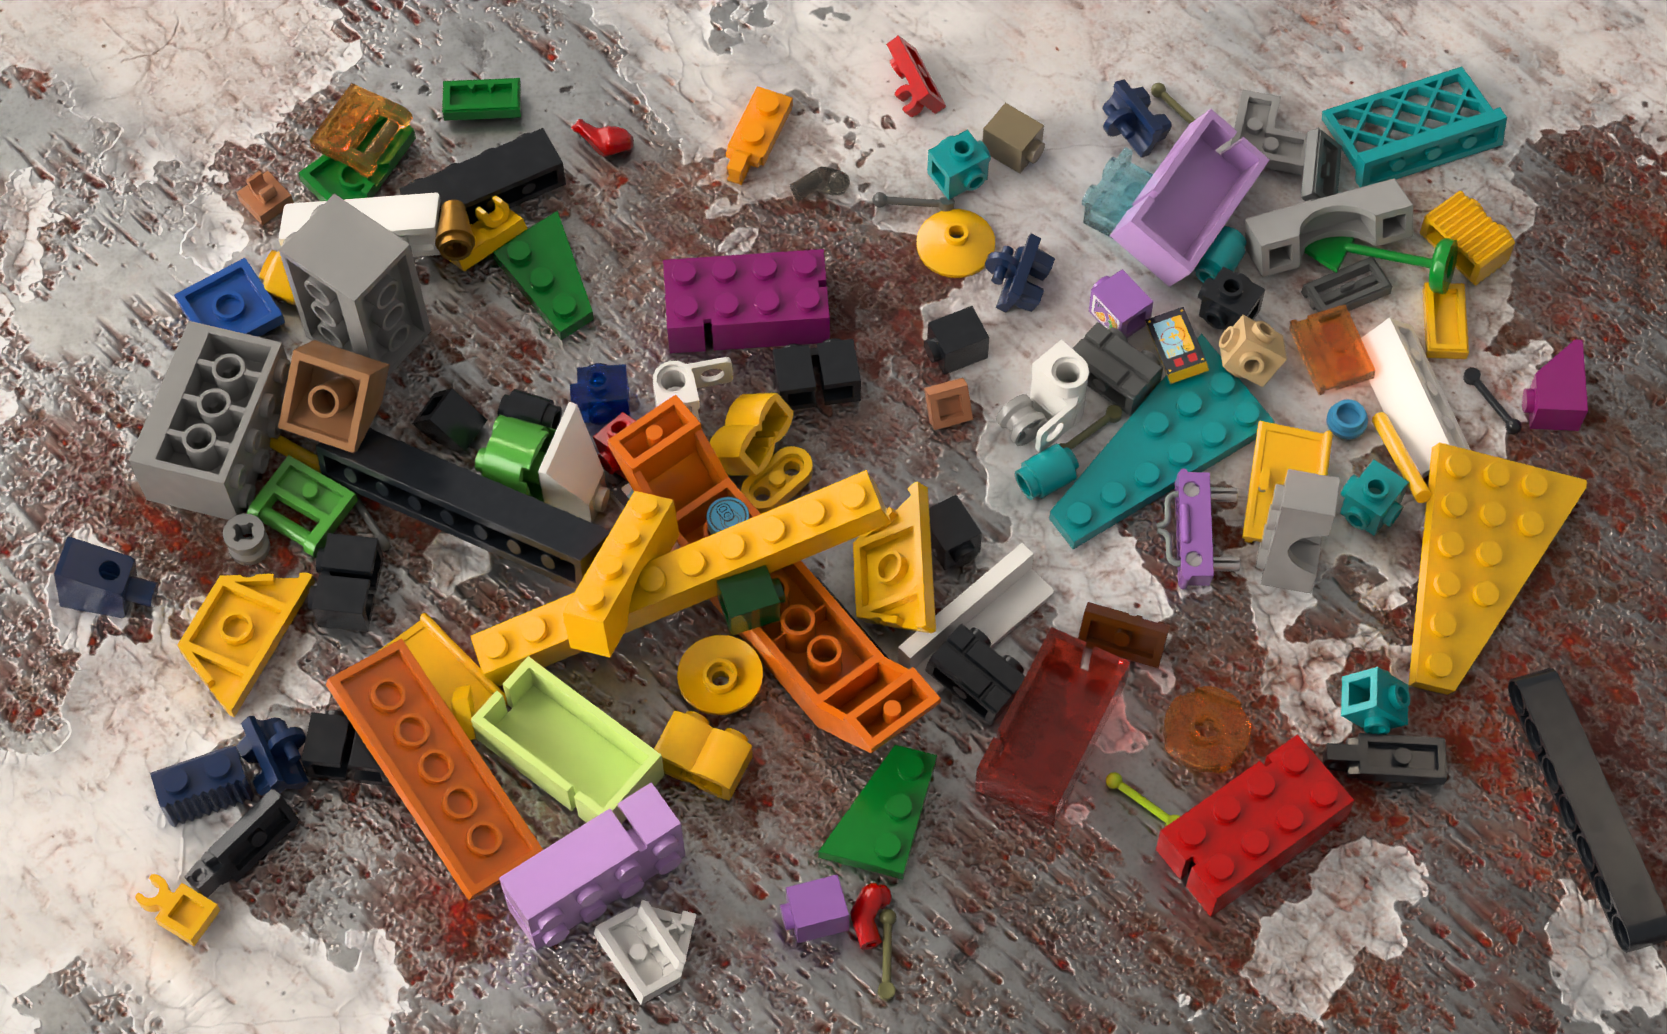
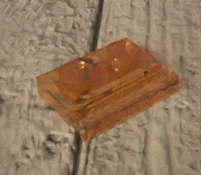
M1345 304L1308 315L1307 319L1298 322L1296 319L1290 321L1289 330L1318 395H1322L1326 390L1332 388L1338 390L1374 379L1376 370Z

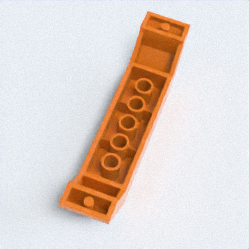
M676 394L607 440L610 450L633 491L674 500L679 537L670 552L712 535L707 527V511L710 505L720 498L733 497L741 500L748 508L749 519L760 515V512L728 477L701 429V423ZM802 561L769 573L771 579L779 578L785 594L786 602L780 604L781 620L739 633V635L756 651L763 664L818 728L869 753H873L941 703L939 695L914 667L908 669L886 658ZM718 595L709 598L713 605L724 616L720 603L718 601Z

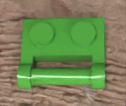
M288 455L252 501L247 514L257 516L264 524L302 545L304 552L317 558L319 548H325L328 533L333 534L358 499L351 490ZM279 500L318 524L311 532L272 509V506Z

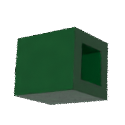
M766 565L717 580L718 601L731 636L781 620L780 604L786 602L785 594L779 578L771 579Z

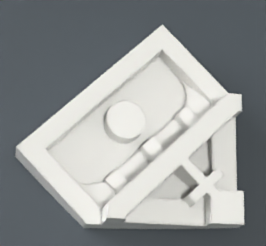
M642 900L639 908L631 907L595 927V937L641 1005L680 982L696 913L683 910L682 914L651 907L648 901Z

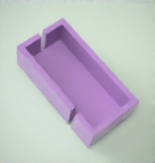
M1209 109L1188 125L1133 202V207L1126 212L1110 235V237L1169 287L1192 273L1270 160L1244 137L1220 154L1215 151L1232 139L1237 131L1212 109Z
M652 782L618 803V807L632 826L629 830L626 831L609 808L499 877L508 909L536 951L545 945L551 947L560 943L567 937L569 930L582 921L588 923L596 920L606 911L607 905L620 897L626 899L635 895L643 888L645 881L658 873L660 875L667 874L681 863V858L685 856L681 823Z

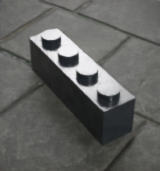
M541 128L532 133H524L515 140L499 147L486 149L480 155L461 163H453L444 170L428 177L415 179L408 185L399 188L401 195L438 193L441 199L438 223L442 204L448 200H459L464 203L469 222L473 225L479 221L475 213L476 208L481 207L488 214L495 210V203L492 199L494 196H498L505 201L510 209L566 185L563 162L545 130Z

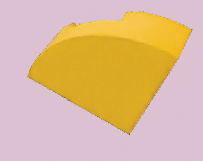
M471 685L456 687L451 700L453 715L470 740L476 739L471 718L475 715Z

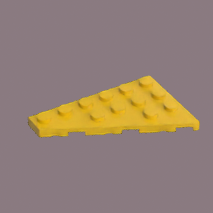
M1440 442L1432 447L1428 488L1432 496L1426 502L1409 686L1446 695L1456 691L1585 491L1587 480Z

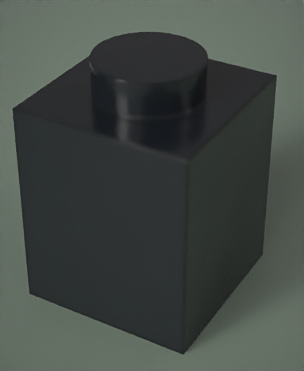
M973 306L928 322L927 340H924V348L929 360L932 363L937 362L945 375L987 359L989 336Z
M955 494L930 507L931 551L942 568L946 570L954 565L964 566L974 560L981 550L982 532L958 496Z

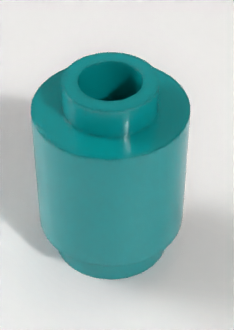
M1224 226L1195 267L1194 271L1197 278L1202 283L1208 277L1215 279L1223 266L1234 272L1246 253L1245 246L1247 241L1238 230Z
M1055 443L1022 462L1021 468L1015 471V478L1020 489L1028 499L1032 500L1036 497L1042 499L1076 480V469L1079 468V463L1070 448H1062L1059 444Z

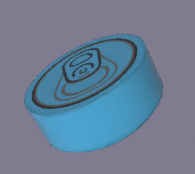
M723 497L714 501L707 511V527L711 534L749 519L747 506L741 500L733 497Z

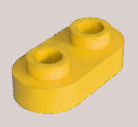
M795 446L784 447L772 456L769 464L760 474L748 476L744 480L741 492L760 514L784 505L810 482L813 475L812 459L802 448ZM789 469H796L797 471H799L798 474L793 476L788 475L785 472ZM764 494L767 495L769 499H767L766 501H758L756 497L758 495Z

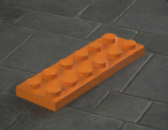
M402 638L328 678L327 688L468 901L500 883L499 877L543 851V848Z

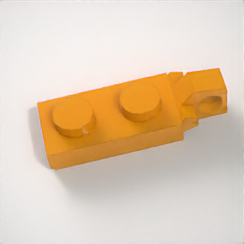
M756 87L727 145L726 158L730 159L727 165L728 181L742 185L751 166L759 168L760 165H765L792 110V97L762 87Z

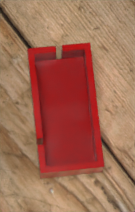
M1297 734L1267 755L1265 764L1261 761L1257 762L1160 830L1156 851L1180 880L1187 876L1191 860H1193L1196 865L1190 870L1186 887L1210 917H1212L1345 822L1355 800Z

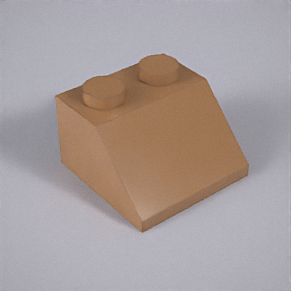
M317 340L294 349L278 428L351 453L357 452L382 404L390 364Z

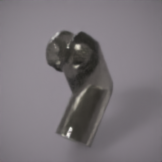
M821 166L791 183L790 189L798 201L815 192L841 195L847 191L850 179L843 171Z

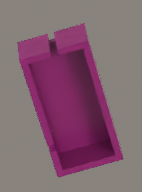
M824 249L663 260L666 321L670 354L706 351L704 323H712L714 351L786 346L789 344H817L830 339V316Z

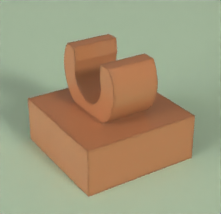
M260 171L256 172L246 179L247 185L236 192L239 201L262 226L283 212L286 204L294 203L292 195L269 171L264 174Z
M964 378L924 388L929 421L934 430L973 420L968 385Z

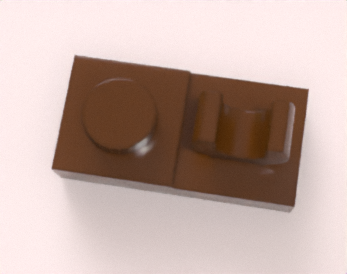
M1088 602L1076 645L1159 669L1170 626L1165 625L1161 621L1158 623L1143 619V616L1140 615L1132 616L1126 612Z

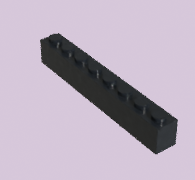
M370 427L355 453L322 442L316 445L321 474L345 488L573 589L578 588L610 533V530L600 525L586 521L567 511L537 500L532 496L525 495L499 482L443 460L436 455L429 454L403 441L375 431Z

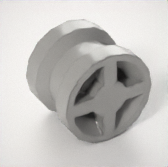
M1027 394L1016 396L1001 408L996 416L998 424L1002 428L1009 429L1011 439L1017 446H1023L1033 441L1037 436L1038 430L1048 422V419L1042 412H1036L1033 409L1034 402Z
M244 513L239 514L228 520L224 526L223 538L230 556L235 562L241 565H254L266 558L271 544L264 524L257 516ZM251 533H252V537H246V538H245V537L242 536V535H246V534H251Z

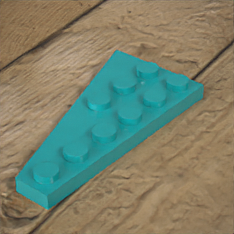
M1202 333L1197 340L1207 361L1209 371L1170 384L1166 375L1051 509L1049 520L1072 549L1077 548L1175 489V480L1182 468L1187 469L1188 472H1203L1255 441L1259 421L1275 423L1243 382L1231 375L1222 366L1221 356Z

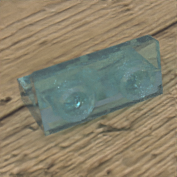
M1127 147L1123 149L1118 158L1111 157L1103 170L1102 180L1097 186L1092 184L1082 200V205L1085 207L1083 223L1110 237L1126 212L1133 207V202L1153 176L1152 173L1131 163L1133 151Z

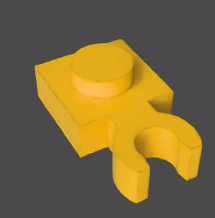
M151 874L149 879L156 888H159V892L153 898H146L142 894L137 893L135 896L137 902L146 911H160L155 918L158 925L195 946L221 911L218 904L183 883L173 893L163 877Z

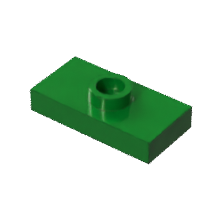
M520 78L443 81L442 114L444 121L521 117Z

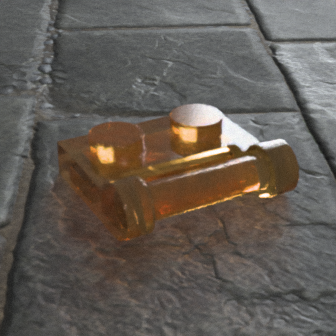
M351 83L311 137L310 144L313 150L353 167L357 173L364 177H371L378 167L376 163L399 130L401 128L405 129L413 116L404 106ZM380 115L388 118L364 153L356 150Z

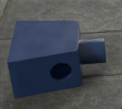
M68 536L54 572L59 605L64 608L124 618L127 615L131 602L152 607L158 593V582L137 577L136 562L131 556Z

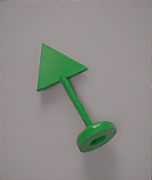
M1343 236L1319 239L1305 248V254L1335 273L1338 272L1347 253L1430 268V289L1435 293L1446 294L1455 271L1458 242L1449 238L1441 239L1434 250L1432 258L1354 244L1355 238Z

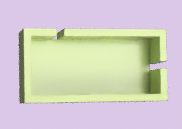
M529 656L503 683L507 704L512 709L509 712L507 711L504 696L496 691L471 718L476 739L570 811H573L576 807L578 817L586 823L610 808L622 824L627 818L618 807V803L651 782L656 786L664 776L662 755Z

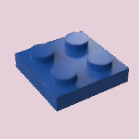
M246 258L174 294L177 304L188 321L257 337L285 323L282 312L268 291L265 290L264 285Z

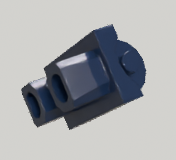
M1125 79L1116 81L1113 86L1114 92L1102 107L1104 113L1108 116L1104 122L1103 129L1110 137L1122 134L1140 158L1148 156L1156 142L1166 138L1172 123L1165 114L1153 115L1149 111L1148 107L1151 104L1150 95L1143 86L1131 88Z
M1030 233L1025 246L1018 247L1014 257L1012 256L1014 249L1010 246H1003L1001 252H991L988 254L985 267L993 274L991 281L994 284L1001 285L1005 278L996 305L997 309L1006 313L1015 305L1032 312L1039 305L1044 289L1027 281L1028 275L1044 281L1055 261L1054 257L1038 248L1041 241L1040 237Z
M248 716L241 723L246 735L236 746L243 759L248 763H259L262 769L252 781L259 795L264 796L272 788L278 793L285 789H302L309 783L300 762L301 755L298 750L306 740V735L302 728H288L285 720L276 717L268 720H258L255 716Z

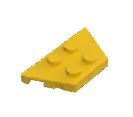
M917 481L907 488L911 496L897 510L891 507L886 509L891 523L865 533L853 542L856 617L866 623L933 633L936 632L928 487Z
M299 573V578H275L274 574H256L253 577L220 575L177 644L181 654L230 716L235 717L308 596L310 587L314 586L315 580L312 574Z

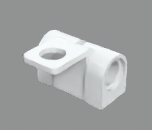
M1062 339L1032 364L1030 399L1034 402L1033 409L1036 412H1042L1048 419V422L1037 432L1035 449L1038 452L1048 448L1066 431L1076 426L1081 421L1084 412L1089 376L1088 364Z
M722 357L689 364L680 361H668L661 364L653 374L656 407L676 394L700 422L698 413L700 402L697 388L731 382L733 380L731 358ZM710 369L722 370L721 373L707 377L701 375Z

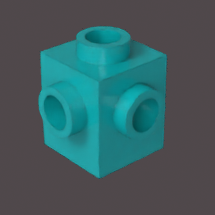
M966 130L956 136L946 137L937 146L928 150L927 173L946 198L950 200L967 190L973 191L979 188L988 180L991 156L986 145L980 140L977 141L969 130Z
M1373 459L1360 477L1355 474L1352 475L1343 487L1340 495L1344 497V502L1340 514L1353 527L1359 530H1366L1375 536L1384 524L1391 527L1401 514L1404 506L1400 503L1404 498L1409 481Z
M1379 667L1342 676V717L1363 728L1369 734H1387L1390 732V729L1408 725V706L1410 705L1408 684L1392 676L1389 671Z

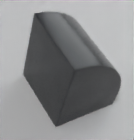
M451 388L434 393L412 424L435 442L452 450L466 451L487 422V419Z

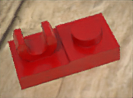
M899 35L889 41L886 45L893 56L890 64L896 74L901 79L906 77L910 84L900 86L894 93L902 102L912 96L911 102L902 108L904 113L914 117L923 110L924 106L935 114L944 109L946 104L916 48Z

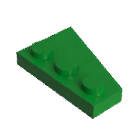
M389 106L298 173L300 181L320 201H328L333 194H336L343 200L372 198L416 139L414 129Z
M558 211L528 228L493 252V258L560 340H563L594 320L593 311Z
M894 745L818 851V858L903 880L936 766L937 755Z

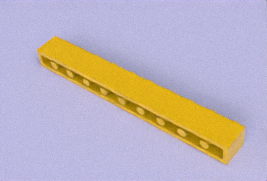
M865 470L649 561L641 571L635 584L629 607L628 627L624 634L717 596V580L764 565L767 566L769 573H772L891 523L877 484L868 471ZM574 593L471 635L470 637L482 674L498 686H501L528 656L542 667H546L582 652L581 650L570 648L563 611Z

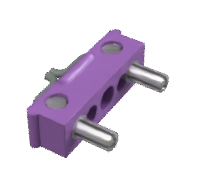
M1185 468L1178 472L1175 480V491L1169 493L1165 498L1164 521L1157 523V534L1163 535L1166 539L1167 560L1173 566H1177L1178 585L1181 589H1186L1187 586H1210L1214 577V571H1239L1241 567L1239 557H1213L1211 502H1236L1238 498L1237 488L1210 487L1209 472H1188ZM1172 498H1175L1177 560L1172 556L1171 535L1167 530L1162 529L1168 526L1171 521Z

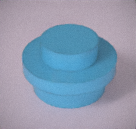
M1345 399L1334 404L1329 409L1326 423L1328 429L1335 436L1348 440L1355 439L1365 432L1368 425V415L1359 402Z

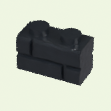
M960 624L931 656L925 671L991 725L1022 691L1028 678L1023 675L1024 669L1016 659L1009 655L1002 657L990 647V639L981 630L974 627L969 630L966 626Z

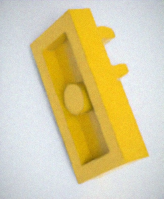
M498 196L492 198L495 203V210L488 214L481 207L475 209L476 217L479 221L473 225L470 224L475 238V246L471 254L463 260H449L462 271H466L528 229L524 219L509 209L508 204Z

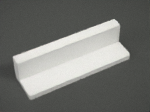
M438 193L345 200L409 243L413 257L441 255L435 246L441 203ZM327 201L286 204L283 209L278 238L281 247L286 237L293 232H297L310 219L313 210Z
M1388 318L1354 343V349L1383 412L1390 419L1422 478L1429 475L1432 447L1439 442L1471 450L1412 325Z
M1023 543L1018 545L935 615L936 632L925 633L916 631L898 647V664L908 669L914 667L937 694L942 692L945 687L928 674L925 669L931 656L960 624H963L969 630L973 627L981 630L990 639V647L993 648L1053 597V588L1032 569L1034 554Z

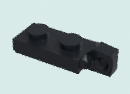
M1359 733L1357 737L1346 738V744L1327 743L1322 753L1323 764L1328 770L1346 771L1348 778L1444 785L1447 781L1446 742L1444 738Z
M272 788L203 854L201 860L195 863L184 878L194 890L206 898L221 884L223 885L231 879L237 883L299 823L298 817L281 794Z

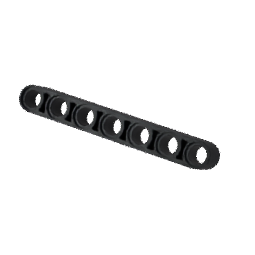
M1547 668L1510 679L1508 682V692L1512 706L1617 943L1624 952L1628 953L1667 941V913L1558 673L1553 668Z

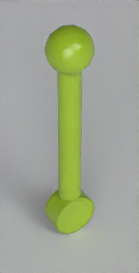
M1111 772L1107 775L1106 784L1109 788H1118L1165 822V827L1180 817L1175 814H1167L1123 782L1122 776L1119 773Z

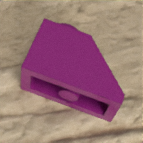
M1573 340L1536 372L1530 389H1524L1522 410L1523 413H1529L1530 429L1580 430L1588 412L1583 340Z

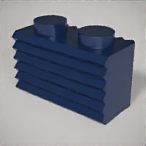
M235 744L150 773L159 806L169 824L173 827H176L178 823L185 824L187 819L193 822L195 817L201 819L204 814L210 816L212 811L218 813L220 808L227 810L229 805L235 807L237 802L244 804L246 799L252 801L254 798L244 761Z

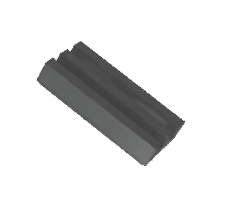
M1319 127L1307 132L1301 198L1305 201L1338 194L1342 146Z
M1369 257L1342 268L1337 273L1333 272L1304 284L1301 293L1304 298L1308 297L1310 299L1309 305L1313 311L1317 310V318L1322 323L1391 294L1393 286L1374 257ZM1369 271L1372 272V275H1369L1357 281L1348 282L1344 285H1341V288L1326 293L1322 296L1318 294L1319 292H1322L1345 281L1365 274Z

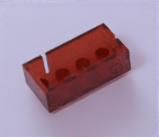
M1053 627L1048 632L997 730V738L993 737L976 770L975 780L976 791L1051 826L1055 825L1126 685L1130 667L1129 661L1095 646L1091 652L1088 671L1082 669L1087 642Z

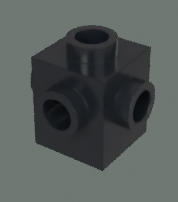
M1223 266L1215 279L1211 277L1206 279L1199 291L1198 298L1202 300L1199 317L1203 318L1211 327L1220 330H1226L1229 326L1233 327L1242 315L1254 320L1261 310L1265 289L1253 283L1246 275L1233 272Z

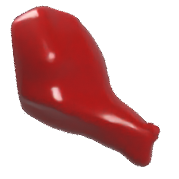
M578 119L571 126L572 131L584 138L594 151L604 158L619 152L632 150L634 147L633 136L624 128L617 126L597 128L586 123L583 119Z

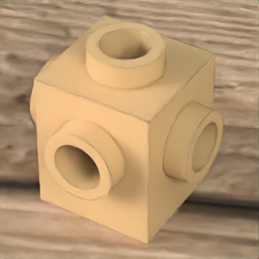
M1242 315L1233 327L1229 326L1223 332L1219 341L1222 366L1231 375L1237 378L1243 377L1261 387H1264L1287 360L1283 335L1276 332L1266 322H1256L1245 315Z

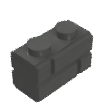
M1097 322L1086 333L1085 337L1072 348L1088 364L1089 376L1087 386L1112 404L1121 407L1122 411L1129 416H1132L1161 382L1163 367L1160 366L1157 357L1147 350H1142L1141 352L1128 343L1126 336L1116 328L1111 327L1108 329Z

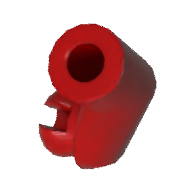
M870 883L864 886L850 911V917L862 950L872 949L882 943L875 917L879 909H884L891 902V891L886 885Z

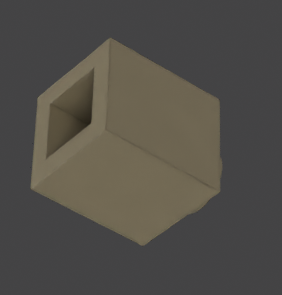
M1005 103L983 128L982 142L988 148L991 157L1021 173L1030 162L1032 164L1037 162L1044 151V125Z

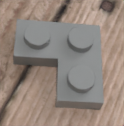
M1243 89L1234 127L1237 133L1232 138L1231 145L1244 137L1270 159L1265 168L1303 175L1307 134L1274 128L1281 96Z

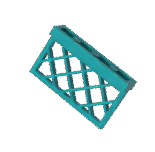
M1462 66L1322 111V121L1336 142L1342 146V151L1356 170L1355 181L1360 188L1394 178L1396 180L1503 145L1507 116L1500 107L1492 109ZM1458 82L1463 89V93L1459 95L1441 89L1443 86ZM1414 95L1430 98L1427 106L1409 102L1407 99ZM1436 100L1456 105L1453 113L1435 109L1433 106ZM1380 106L1395 109L1392 117L1372 113V110ZM1463 107L1480 112V114L1471 117L1459 115ZM1401 111L1421 116L1418 125L1398 120ZM1348 117L1359 120L1356 129L1340 125L1337 120ZM1427 119L1447 123L1434 129L1424 127ZM1366 122L1385 127L1383 135L1380 136L1363 131ZM1392 130L1412 135L1400 140L1389 138ZM1359 141L1377 147L1358 152L1355 145Z

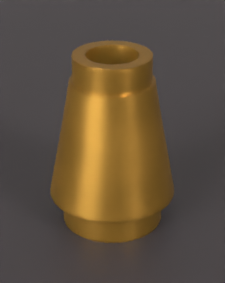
M448 200L442 204L435 239V246L441 256L451 261L467 258L475 246V238L465 205L459 200Z

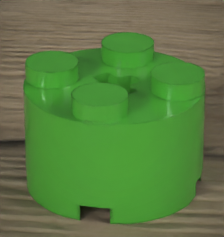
M498 416L494 422L492 435L487 447L481 448L477 453L475 471L480 472L483 477L544 502L538 470L556 429L514 417Z

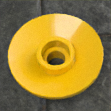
M953 209L947 212L940 211L930 216L920 227L916 243L917 252L925 266L936 274L950 278L968 277L985 268L988 254L995 252V235L987 221L976 213L963 209ZM951 235H961L962 237L953 238Z
M729 635L705 637L691 645L681 657L677 670L678 686L685 700L697 710L711 715L732 714L748 706L758 695L763 682L762 663L756 651L739 638ZM717 677H725L729 680L725 685H715L713 683Z

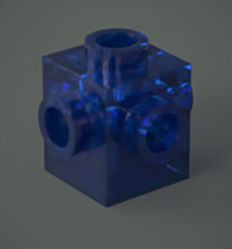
M595 363L588 367L577 368V383L570 384L571 402L578 405L584 423L606 425L622 412L631 417L626 364L607 365Z

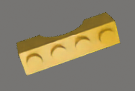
M638 491L633 492L563 611L570 648L611 657L628 627L631 597L641 571L649 561L669 553L679 537L673 499Z

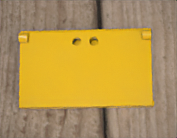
M1264 421L1258 422L1242 535L1245 542L1262 541L1263 530L1267 523L1275 485H1284L1288 469L1328 475L1333 438L1331 431H1326L1323 434ZM1258 487H1260L1261 490H1265V492H1260L1258 490Z
M422 613L420 621L381 648L383 649L402 638L452 714L451 700L456 687L471 685L475 714L496 691L504 696L506 706L508 705L505 693L493 681L482 674L481 668L427 613Z

